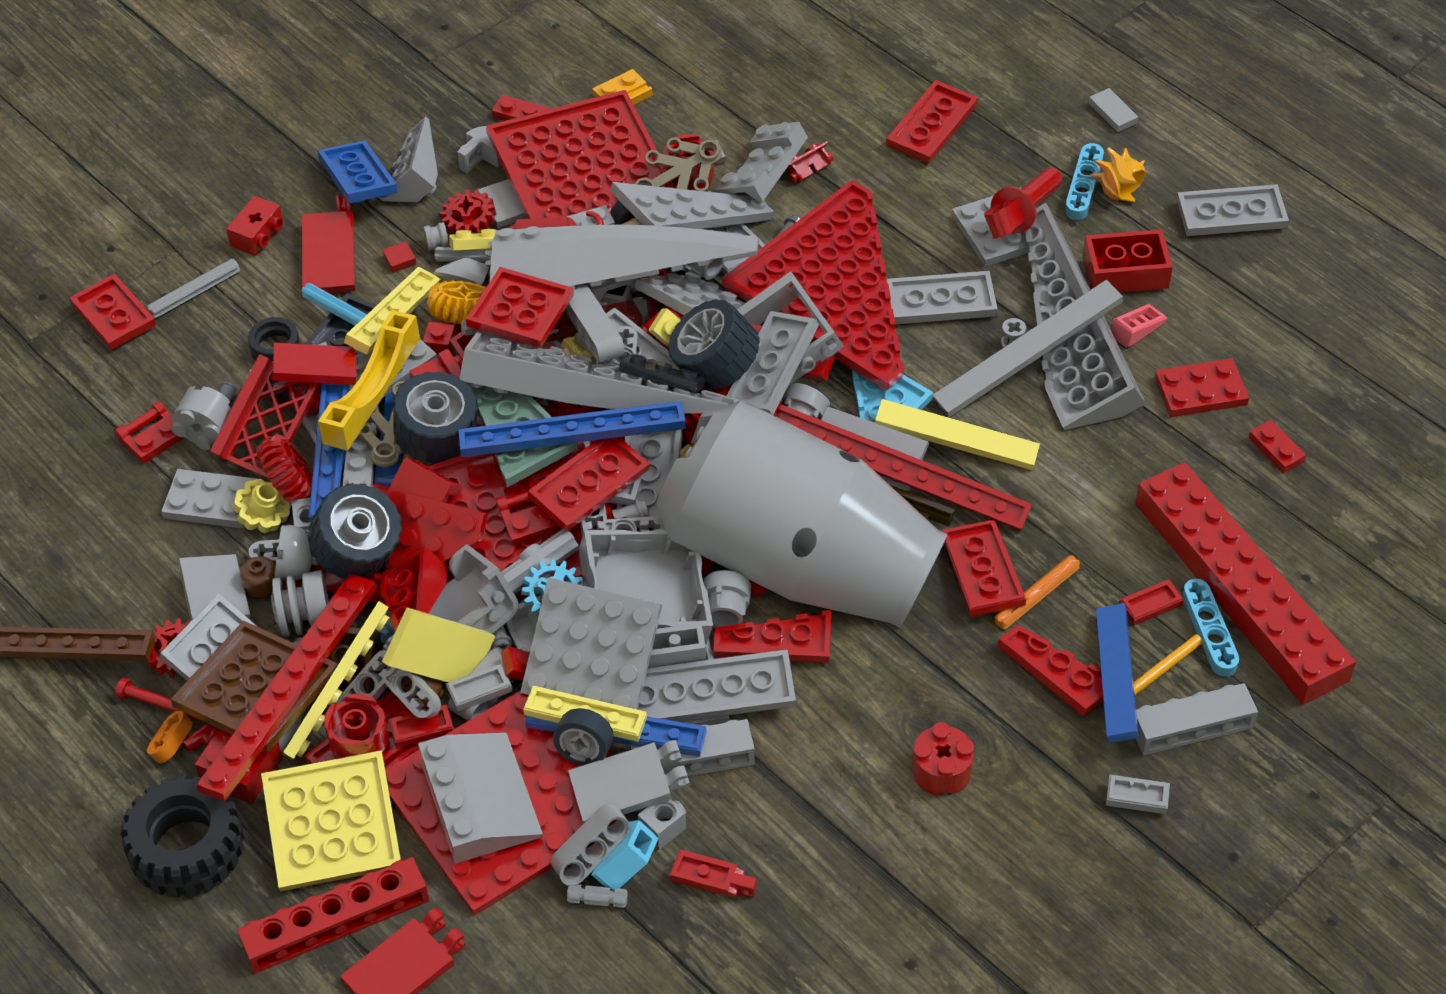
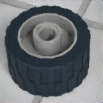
M714 299L701 303L682 317L671 334L668 353L671 360L681 370H694L698 372V376L706 378L703 389L707 391L719 390L731 385L749 370L751 364L756 359L760 338L756 329L730 302L723 299Z
M439 371L417 374L402 383V386L396 392L393 402V434L400 449L409 455L410 458L419 460L422 463L437 464L461 456L458 429L477 427L478 406L473 389L455 375Z
M350 483L345 486H339L334 491L329 492L320 503L308 528L309 549L315 557V561L325 571L342 579L347 578L350 573L363 578L377 573L388 561L402 533V520L395 503L389 499L390 497L379 491V489L367 486V484Z

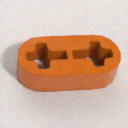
M179 710L167 717L150 742L147 753L157 763L161 764L168 761L176 753L191 730L193 722L183 711Z

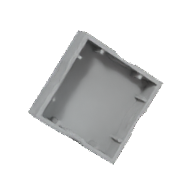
M665 529L647 532L584 530L579 547L584 586L662 604L657 629L702 623L705 644L707 643L713 628L708 593L702 580V559L700 553L670 540Z

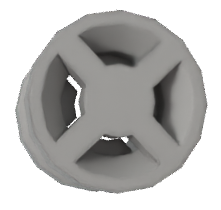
M444 222L438 223L435 227L423 226L428 251L434 250L438 246L449 247Z

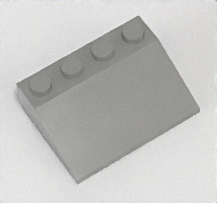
M507 733L445 735L418 743L420 762L455 864L543 837Z

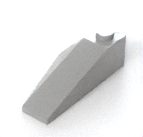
M425 116L409 131L400 149L402 154L391 167L394 171L392 178L397 184V193L390 194L385 198H379L380 200L419 202L424 196L429 197L435 191L438 172L430 122Z

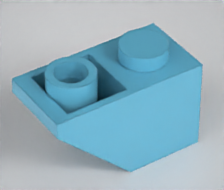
M639 820L629 822L630 830L626 838L593 870L592 876L603 886L611 888L610 891L622 887L648 863L658 841V837Z

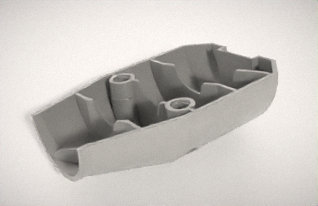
M744 400L704 412L699 419L692 439L693 447H689L684 458H677L656 503L669 539L700 553L702 556L734 572L744 575L753 582L789 600L884 621L901 628L942 548L947 534L934 527L863 460Z

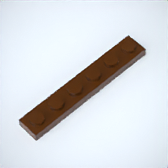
M0 627V657L149 661L156 635L153 630Z

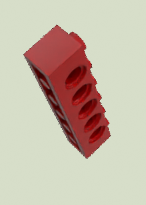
M413 857L406 860H398L387 868L377 872H369L363 875L362 878L348 884L337 885L331 891L319 896L308 897L302 903L290 908H281L273 915L260 920H252L237 930L254 974H257L429 902L427 886ZM389 887H397L394 890H386ZM360 899H368L362 903L357 902ZM331 911H338L336 914L328 915ZM302 923H309L307 926L298 927ZM273 935H280L276 939H269Z

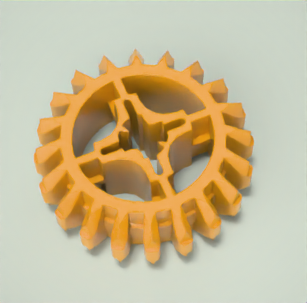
M462 280L436 283L430 287V292L428 293V311L438 320L462 324V321L466 320L487 286L474 284L471 281L463 282Z

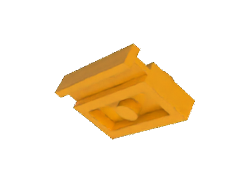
M633 69L592 88L594 97L626 90L633 105L653 96L652 87H648L646 81Z

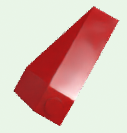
M426 546L381 574L380 594L386 601L385 605L389 607L388 610L391 613L390 618L395 631L406 608L429 614L446 586L447 566Z

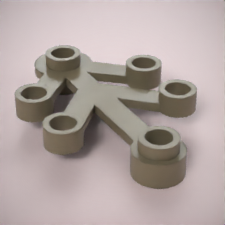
M672 137L667 141V150L670 154L677 155L682 151L694 155L684 159L660 154L656 150H650L645 155L646 164L649 167L664 165L673 168L652 180L640 178L635 182L637 185L662 187L679 177L677 189L687 190L692 168L701 164L699 178L694 181V190L708 192V177L711 165L721 159L722 148L714 140H705L698 145ZM677 143L679 147L672 149L670 145ZM711 150L714 152V154L712 156H706L705 152ZM656 156L658 159L652 162L649 160V157ZM699 183H704L706 187L703 189H699L697 185Z
M400 381L394 384L392 388L393 400L394 397H396V392L398 388H400L402 386V383H404L405 381ZM377 406L373 411L374 413L369 417L368 422H373L384 435L383 441H380L373 434L372 426L367 423L358 434L357 439L361 442H366L372 448L371 460L374 464L388 467L398 461L399 454L403 453L397 443L395 444L393 411L388 423L379 412Z

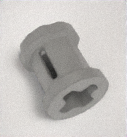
M1011 318L1003 323L1002 349L1026 333V325L1022 320Z

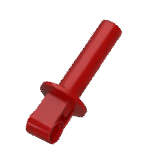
M1046 168L1021 189L1009 186L1000 189L994 194L991 200V209L984 213L993 239L1004 237L1010 233H1023L1033 226L1036 220V206L1062 184V175L1056 168Z

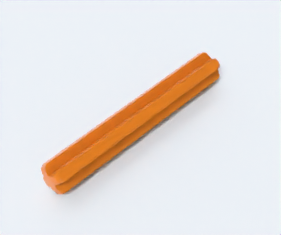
M1073 555L1067 556L1024 592L1026 606L1000 611L995 615V624L1002 630L1007 629L1079 569V560Z

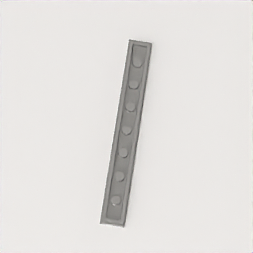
M1105 280L933 394L934 401L948 417H951L1121 304L1123 296Z

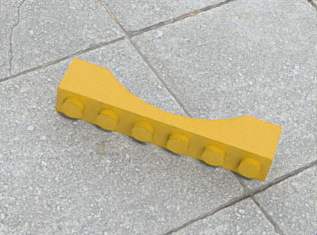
M391 310L379 329L372 355L360 379L344 397L330 402L318 420L323 444L349 450L420 340L415 315Z

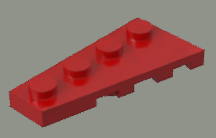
M832 609L821 611V615L808 616V613L796 615L795 619L779 621V618L767 619L766 623L757 625L748 622L716 627L713 657L727 658L788 650L789 661L829 663Z
M1019 625L999 638L997 647L1082 716L1104 701L1101 668L1093 664L1086 666L1075 660L1074 654L1066 650L1058 651L1050 647L1051 642Z

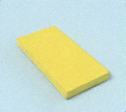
M406 608L382 662L390 667L445 682H452L472 673L487 656L495 635L484 630Z

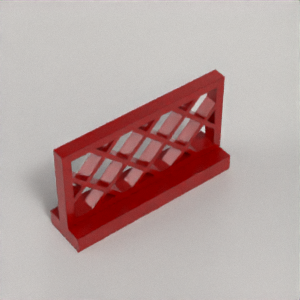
M259 354L210 452L221 460L231 462L268 479L267 475L258 466L256 460L258 458L257 453H254L251 441L261 437L267 439L269 434L283 430L285 438L291 443L321 383H307L311 385L307 394L299 398L296 397L293 386L302 382H287L273 388L271 382L273 362ZM289 388L293 400L279 405L275 393ZM271 395L275 407L261 412L259 407L261 399ZM295 405L297 411L295 418L284 422L281 410ZM277 412L280 424L267 429L263 417ZM259 419L262 431L249 436L247 432L249 423ZM247 444L250 456L242 459L233 457L238 446Z

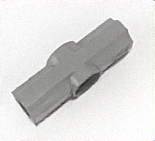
M562 529L541 545L533 544L527 547L520 554L518 561L501 573L515 595L527 586L523 583L525 576L531 577L529 574L531 567L539 570L538 565L541 561L546 566H549L551 559H555L556 565H558L578 551L579 545L569 531L566 532ZM546 574V575H543V576H541V577H543V578L546 579V578H548L551 574Z

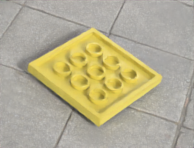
M382 751L261 773L280 891L361 876L369 872H377L401 860Z

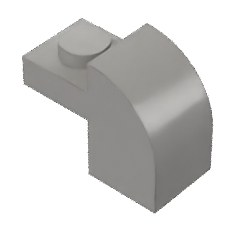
M486 126L468 131L466 133L467 143L457 151L459 170L468 173L482 160L499 168L501 163L488 138Z

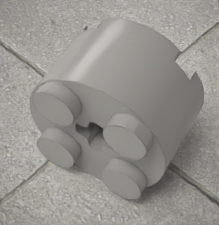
M195 386L187 389L174 411L171 429L175 435L185 437L189 441L196 443L200 449L210 450L231 411V408L228 406L230 401L222 393L212 388L203 386L201 390H194Z

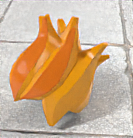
M1108 148L1107 151L1112 162L1096 160L1095 163L1102 168L1103 172L1091 174V177L1101 183L1104 193L1112 200L1117 201L1120 199L1126 202H1135L1131 193L1139 188L1145 178L1146 172L1143 166L1145 160L1138 162L1131 158L1127 148H1124L1121 156L1111 148Z

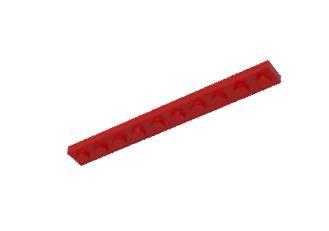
M782 404L778 405L774 416L863 460L880 476L990 520L995 519V522L1020 532L1022 531L1032 507L1031 503Z
M351 573L348 575L199 780L197 787L200 793L222 801L227 800L376 591L375 581Z

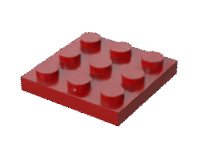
M499 267L467 316L466 327L542 348L574 296L573 288Z

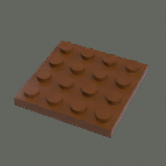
M243 620L171 698L172 706L233 735L298 645ZM326 659L262 750L269 752L322 692L337 668V663Z

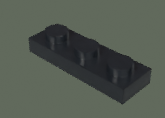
M632 354L620 361L618 371L691 393H696L704 388L706 378L698 376V372L694 370L682 369L680 371L673 369L672 365L666 362L653 363L646 361L647 358L638 354Z

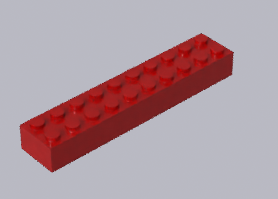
M1186 462L1139 483L1135 502L1136 506L1195 577L1209 585L1215 601L1302 705L1350 682L1356 661Z

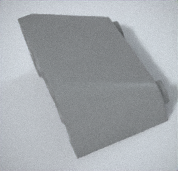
M466 544L451 557L449 568L454 579L446 584L429 612L430 615L492 634L514 617L518 611L519 603L499 568ZM387 609L385 615L389 619L384 626L393 635L396 631L390 618L391 613Z

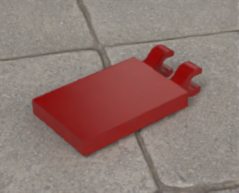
M435 907L427 913L421 923L413 918L340 975L341 981L353 994H418L454 965V960L451 956L459 952L466 945L462 940L464 935L457 928H453L439 944L432 935L443 929L446 923L443 920L444 915Z

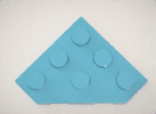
M852 370L859 418L875 423L882 399L922 410L933 399L932 391L905 375L886 391Z

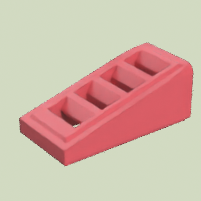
M1147 304L1114 318L1110 330L1115 340L1127 348L1163 325L1167 321V317L1150 304Z

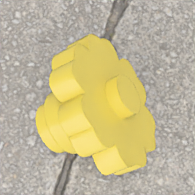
M262 479L247 481L243 489L237 490L233 504V510L239 513L238 522L243 524L248 530L258 528L262 533L278 530L280 523L287 521L291 504L285 501L282 495H279L276 488H273L271 482H264Z

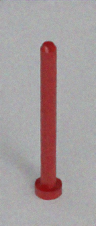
M122 678L117 684L115 696L118 698L126 699L131 697L171 712L179 711V709L172 706L170 698L135 687L129 679ZM185 713L189 718H192V719H194V720H197V721L206 723V722H204V721H202V720H199V719H197V718H195V717H193V716H191V715Z

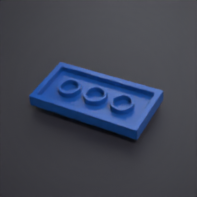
M366 140L318 150L320 162L348 203H361L366 199L385 198L390 194L397 193L396 182Z

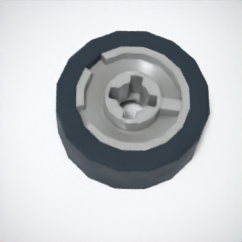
M584 708L571 709L563 714L553 734V743L558 753L566 760L581 766L604 760L614 739L613 729L609 722L600 714Z

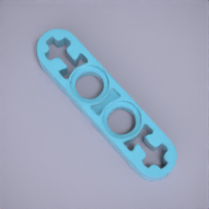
M1089 143L1081 149L1066 200L1065 214L1070 219L1081 220L1088 214L1097 179L1092 178L1091 175H1084L1081 171L1089 170L1093 174L1100 172L1101 167L1095 161H1103L1104 150L1098 144ZM1090 155H1094L1093 161L1088 160ZM1082 187L1086 188L1088 191L1085 193L1078 192L1076 189ZM1076 201L1081 202L1079 209L1075 208Z
M1201 579L1188 580L1185 583L1182 596L1195 630L1203 640L1202 646L1210 666L1217 675L1229 677L1236 672L1238 667L1239 655L1209 585ZM1196 593L1201 594L1199 603ZM1202 611L1209 612L1213 615V619L1203 620L1198 616V613ZM1216 634L1221 636L1223 641L1213 643L1208 639V636ZM1221 652H1223L1224 660H1225L1227 663L1230 662V665H1226V663H1225L1224 661H1220V659H1221Z

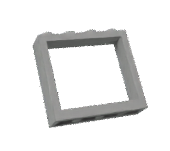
M791 271L737 309L749 323L760 325L767 319L770 311L778 312L799 297L825 334L808 346L788 387L804 374L813 370L816 362L819 360L823 362L844 347Z

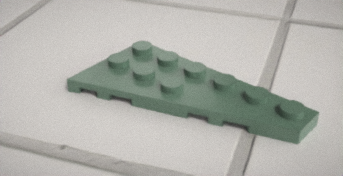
M487 386L481 388L471 387L477 398L478 411L484 426L551 418L530 395L511 391L507 394L498 393L492 387ZM577 443L494 454L505 484L509 487L577 450Z

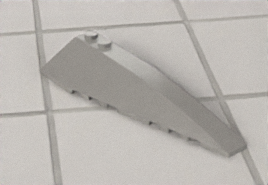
M1046 203L1036 208V220L1033 226L1025 231L1030 251L1028 257L1032 267L1031 280L1035 291L1033 296L1037 325L1091 290ZM1104 315L1043 355L1042 367L1046 378L1044 381L1045 389L1064 430L1120 418L1146 404Z
M653 225L504 228L495 231L492 242L490 281L499 267L569 286L575 290V285L589 283L591 287L602 285L607 279L611 278L615 282L657 275L659 274V269L671 267L672 272L683 270V265L695 262L698 263V266L709 265L716 258H720L725 262L757 256L759 239L755 236L728 232Z
M480 330L476 332L465 348L460 380L465 381L470 387L481 388L487 386L492 387L495 392L503 394L511 391L560 402L609 409L682 401L684 413H704L739 401L738 399L707 390L702 391L701 394L691 393L619 372V365L605 361L594 364L591 363L592 359L585 355L576 354L569 357L563 353V349L552 346L550 349H541Z

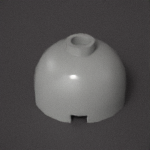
M293 525L281 526L275 578H281L282 582H287V576H292L295 582L302 580L303 573L310 572L312 565H318L309 549L310 544L307 537L309 532L303 528Z

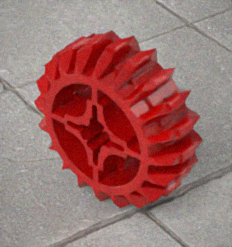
M278 434L263 440L257 447V457L263 472L267 475L273 488H276L279 495H282L284 500L291 505L292 500L311 498L313 475L295 446L284 436Z

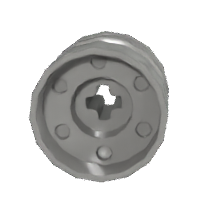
M322 570L303 573L302 587L296 586L292 576H287L288 589L284 590L281 578H274L272 580V608L282 637L291 636L290 623H294L297 635H301L303 633V621L308 620L311 627L329 603Z

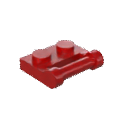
M160 401L153 404L152 409L124 427L120 425L114 429L118 440L142 464L147 463L185 438L179 437L172 432V415ZM156 418L160 419V421L132 438L130 436Z
M528 490L506 498L504 496L495 498L512 545L563 529L537 505L510 514L509 508L532 501L528 497Z

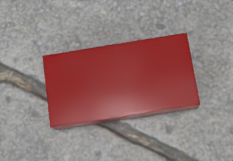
M1168 579L1120 599L1119 604L1125 603L1127 618L1135 626L1183 606L1184 599Z
M447 704L442 705L438 714L432 718H419L410 713L389 719L396 748L442 737L454 730Z

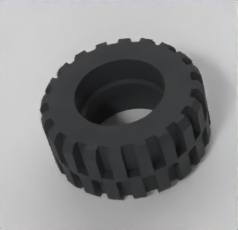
M177 776V780L170 781L167 778L161 780V784L156 787L151 785L144 790L145 794L142 797L138 795L133 800V809L128 808L123 817L125 823L121 825V842L131 870L138 877L141 884L145 887H151L155 893L162 895L167 891L170 897H180L181 893H187V896L197 895V891L201 889L208 891L214 888L213 884L219 881L221 883L229 876L227 871L235 869L239 862L238 857L242 855L244 833L235 803L232 802L230 795L226 801H222L200 793L197 783L201 777L194 776L192 780L188 779L187 776ZM199 822L209 826L206 835L198 843L187 849L170 851L156 846L161 836L177 824Z

